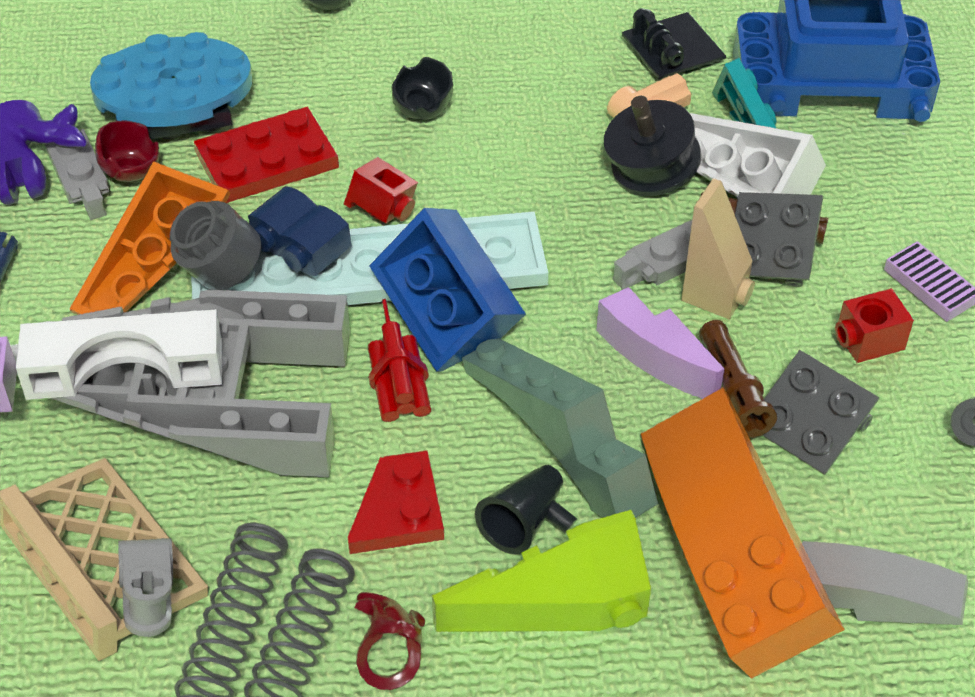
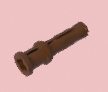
M712 320L705 323L700 328L699 337L706 349L724 368L723 388L727 392L750 438L762 436L774 427L777 421V413L772 404L765 401L763 397L764 387L758 377L748 373L726 324L721 320ZM756 415H761L762 419L759 421Z

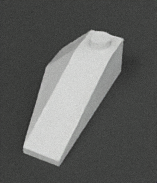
M690 113L695 125V137L701 148V163L697 173L710 181L713 178L722 181L725 190L737 198L739 192L811 195L826 166L813 135Z

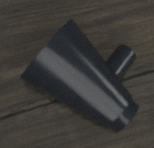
M543 465L479 501L475 508L476 524L482 535L495 548L509 554H521L528 550L545 518L565 534L567 530L572 528L578 518L555 501L560 488L563 486V478L560 472L550 465Z

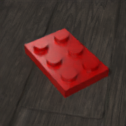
M308 106L194 141L195 153L211 183L229 190L230 196L226 203L339 168L338 155Z

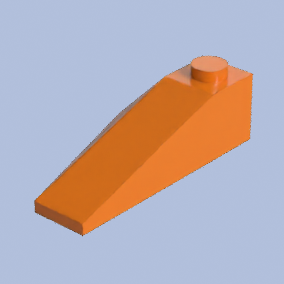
M153 162L72 303L70 311L80 315L122 306L123 313L127 312L176 264L171 254L170 231L177 215L184 208L196 202L222 201L226 203L230 196L229 190Z

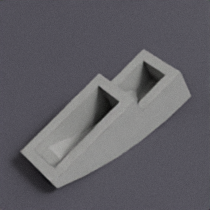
M802 541V545L833 607L854 609L858 621L963 625L968 588L966 575L933 563L883 550L839 543Z

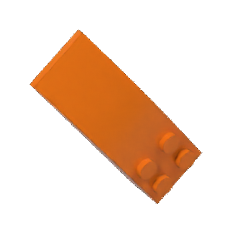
M723 387L641 433L652 472L676 536L728 656L752 679L845 630Z

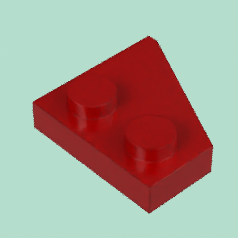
M428 450L380 457L348 535L349 553L356 554L444 540V526Z

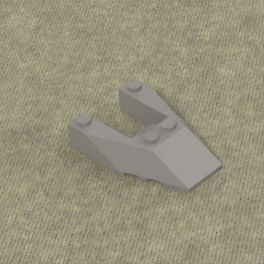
M205 290L200 291L199 298L171 303V299L168 297L153 300L150 308L123 313L121 306L62 318V321L216 309L222 338V385L173 388L168 378L152 366L141 363H120L101 369L90 376L80 387L76 396L51 399L279 475L329 477L335 440L331 403L238 398L246 362L345 366L350 336L347 296Z

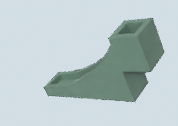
M500 338L484 341L477 346L475 351L462 357L466 374L499 396L542 439L589 502L591 511L601 517H607L632 510L636 518L658 504L646 455L616 439L602 388Z

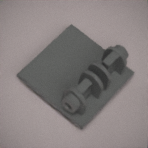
M739 192L735 217L753 261L750 277L785 279L786 285L801 287L803 280H810L823 195Z
M799 350L764 398L766 402L774 407L777 413V421L774 427L762 436L823 475H826L856 431L859 429L863 432L870 425L873 416L869 413L878 402L879 397ZM756 415L760 421L762 419L761 415Z

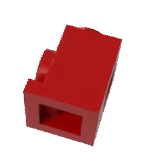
M377 157L354 170L344 205L348 208L358 205L366 210L371 217L379 219L384 223H388L394 218L402 222L409 217L414 209L415 200L412 198L418 182Z

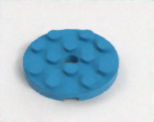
M195 32L185 37H168L164 34H154L147 37L145 42L102 57L101 63L93 71L90 86L94 104L101 113L110 111L116 114L117 121H132L141 123L146 127H168L195 123L214 117L213 109L226 103L234 107L250 91L252 73L250 61L242 50L227 42L208 38L205 33Z

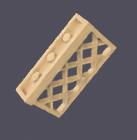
M106 458L24 493L19 490L16 484L1 490L0 526L97 660L101 661L117 653V641L132 633L125 627L124 618L120 619L112 608L116 597L123 598L122 588L119 585V556L116 553L95 550L100 536L119 540L169 538ZM101 477L109 486L106 496L81 491L83 485ZM48 500L66 503L62 515L40 512L36 506ZM75 505L100 508L97 521L72 518L71 515ZM110 510L131 514L134 518L132 527L105 523ZM65 530L90 534L91 537L87 548L65 545L62 541ZM172 542L173 578L182 579L188 586L179 592L171 593L173 614L207 597L208 586ZM90 563L117 568L113 581L91 579L87 575Z

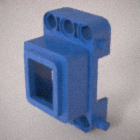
M779 0L777 13L750 12L741 15L737 21L733 60L740 58L744 68H749L753 72L758 84L757 92L764 104L768 103L771 106L775 116L797 117L801 95L879 97L875 114L876 118L915 119L918 122H924L930 118V112L933 111L939 89L940 78L927 22L918 17L903 14L900 0Z

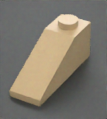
M713 178L694 206L681 301L730 320L738 305L746 306L755 286V281L750 280L753 261L723 183Z

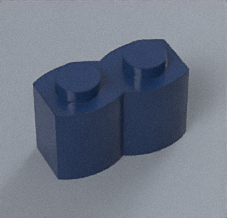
M283 187L248 215L249 224L260 236L261 250L283 257L285 263L296 272L301 271L310 276H317L352 246L349 224L340 215L325 206L316 205L308 196L292 187Z

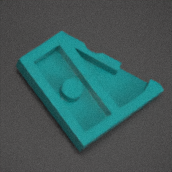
M740 58L724 64L712 94L717 102L727 98L734 109L729 112L732 121L776 128L777 121L774 111L768 103L764 104L757 92L758 84L753 72L749 68H744Z

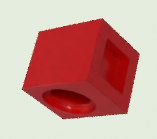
M890 288L843 301L835 331L840 345L848 349L856 363L905 350L914 319L894 290Z

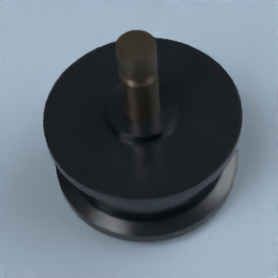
M636 96L632 99L630 107L624 109L613 118L604 134V147L608 158L611 160V168L616 182L626 191L636 195L656 196L672 192L686 184L695 175L701 163V148L695 137V125L692 116L684 107L675 102L667 100L648 101L645 96Z

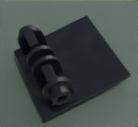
M640 8L633 14V29L622 32L624 39L658 80L726 59L724 52L688 12L657 21L655 14L651 10Z

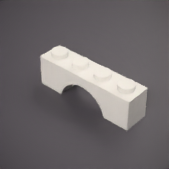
M194 310L188 312L20 324L16 371L25 398L30 400L76 396L80 387L90 376L101 369L120 363H141L152 366L168 378L173 388L222 385V338L217 310Z

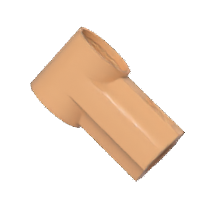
M676 73L638 91L631 86L622 87L611 97L607 111L614 118L621 111L631 106V101L634 97L640 95L647 97L648 101L667 100L685 107L690 105L691 92L688 89L686 80Z

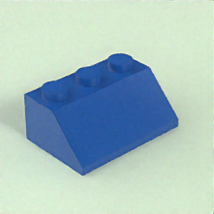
M423 208L369 265L413 336L416 337L417 342L436 372L444 371L461 362L462 357L475 351L482 342L491 339H501L526 315L457 210Z

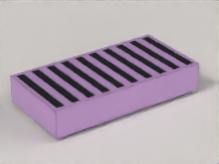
M918 241L886 259L884 270L946 322L975 305V287Z

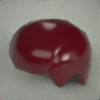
M122 120L109 122L98 130L95 143L96 160L101 170L110 178L128 183L144 179L152 163H158L160 156L159 143L151 141L148 128L145 125Z

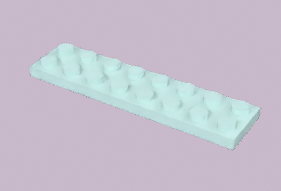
M535 211L462 218L509 289L548 285V269ZM408 224L350 229L352 246L317 276H310L301 271L296 272L285 263L283 257L261 250L252 271L241 282L224 290L347 296L348 305L382 302V299L391 301L369 265ZM191 276L192 299L199 298L200 291L211 290L204 287Z

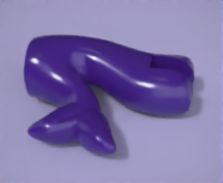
M11 100L0 104V200L3 204L12 205L18 203V187L25 185L32 199L43 196L45 192V169L39 157L29 147L31 142L41 144L55 143L64 147L86 146L87 143L83 133L75 127L78 120V112L74 104L68 105L57 113L52 120H43L38 108L26 100Z

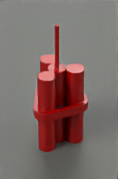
M382 299L386 323L381 327L383 341L375 340L367 346L372 368L368 376L371 388L376 390L381 420L392 422L399 418V414H409L411 412L418 417L426 416L431 412L426 386L429 373L426 364L421 361L417 339L413 335L402 337L399 323L390 321L387 301Z

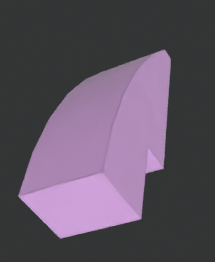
M629 287L599 300L596 331L616 351L635 366L672 387L702 399L721 389L724 368L671 309L654 315Z

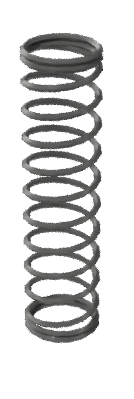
M253 522L242 524L236 529L234 539L230 544L231 554L226 556L223 562L225 571L221 572L217 577L218 588L212 591L210 595L211 606L207 607L203 613L205 623L196 630L198 641L189 648L191 659L186 661L181 668L184 678L178 680L174 686L177 697H204L192 694L180 695L179 688L186 681L193 689L207 697L234 696L232 688L222 681L231 682L240 679V671L231 663H242L248 659L247 653L239 645L252 644L255 640L253 634L247 628L259 626L261 620L259 615L253 610H261L268 605L265 597L260 593L270 592L274 588L273 582L268 578L269 576L277 575L280 571L279 565L274 560L284 558L288 549V541L275 528ZM244 531H257L267 534L271 537L264 536L261 534L241 535V533ZM257 538L275 544L281 550L278 552L261 551L251 547L243 539ZM236 544L242 551L235 552ZM250 555L257 559L267 560L274 565L275 570L273 572L255 570L244 564L237 556ZM234 558L242 568L229 569L228 563L230 559ZM231 572H246L257 575L269 584V587L267 589H256L247 586L231 575ZM227 574L236 585L222 586L221 581ZM236 589L249 592L260 598L262 605L250 606L241 603L228 595L224 590ZM221 591L222 595L232 603L223 602L215 604V596ZM218 607H233L244 610L255 617L256 621L251 624L234 620L220 611ZM214 609L224 620L208 621V614ZM211 625H227L245 632L250 639L248 641H239L226 637ZM205 627H208L220 639H201V632ZM204 643H218L230 646L238 650L243 657L241 659H234L220 655ZM201 645L204 650L214 657L195 658L194 650L196 646ZM199 661L224 665L232 669L236 676L227 677L213 673L204 668ZM194 663L203 673L211 677L187 676V668L190 664ZM191 680L215 683L225 688L229 694L224 696L208 692L198 687Z
M323 548L305 551L298 565L299 574L294 576L291 581L292 591L288 592L283 598L285 608L279 610L276 615L277 626L271 628L268 632L269 644L264 645L260 650L262 661L256 663L252 668L254 680L247 682L244 687L245 697H250L249 689L255 683L271 697H283L269 690L262 682L286 687L298 697H303L301 692L291 684L300 686L310 683L309 674L301 667H314L318 664L316 655L309 649L317 650L326 646L324 638L318 632H328L333 628L331 620L326 615L338 614L340 606L334 598L346 596L347 589L345 586L349 585L355 576L354 568L342 555ZM323 559L338 563L347 571L348 577L336 579L331 575L317 572L309 565L308 561ZM305 576H309L323 585L341 587L343 592L341 594H332L314 586ZM299 578H302L311 589H296V582ZM298 593H309L323 597L332 602L335 610L327 611L314 607L306 602ZM292 595H295L304 606L288 607V600ZM291 610L315 614L328 623V627L319 628L309 625L297 618ZM287 612L298 624H281V616ZM284 628H294L308 632L317 637L321 644L310 645L299 641ZM280 629L281 633L292 642H273V634L276 630ZM277 646H287L301 650L313 659V662L305 663L295 660L284 654ZM272 647L280 657L287 661L277 659L266 660L265 652L268 648ZM269 664L284 665L304 675L306 680L298 681L288 678L274 670ZM265 665L274 676L281 680L258 678L257 670L260 666Z

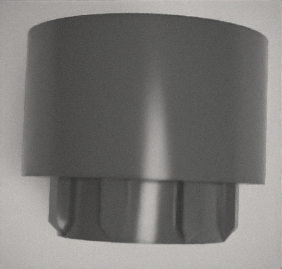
M225 202L193 203L177 215L171 226L170 241L173 259L208 289L224 290L238 284L252 271L259 258L261 240L258 232Z

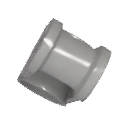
M171 538L118 541L119 585L122 588L125 627L131 633L138 636L151 637L159 635L166 631L172 619Z

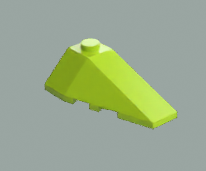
M632 510L582 523L566 531L569 540L543 553H541L537 545L522 552L524 559L512 568L503 572L497 569H486L432 595L433 624L436 632L601 631L615 626L618 628L629 627L640 621L641 618L647 617L651 586L636 519Z

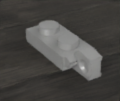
M84 129L80 131L83 133L87 143L85 147H64L55 143L45 144V147L69 204L82 201L90 220L107 215L103 206L102 195L109 193L110 190L106 176L99 167L94 150Z
M692 220L634 246L625 253V256L614 261L613 280L622 290L643 280L647 282L653 281L656 285H660L685 273Z

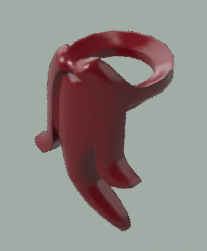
M361 592L357 595L356 599L358 602L354 608L366 613L369 616L371 625L357 649L356 664L359 674L367 684L380 690H393L402 687L413 679L419 669L422 643L421 627L425 625V618L419 612L412 609L408 614L397 601L389 597ZM384 633H397L406 637V647L408 650L406 664L399 672L389 676L373 672L367 662L371 646L382 638Z

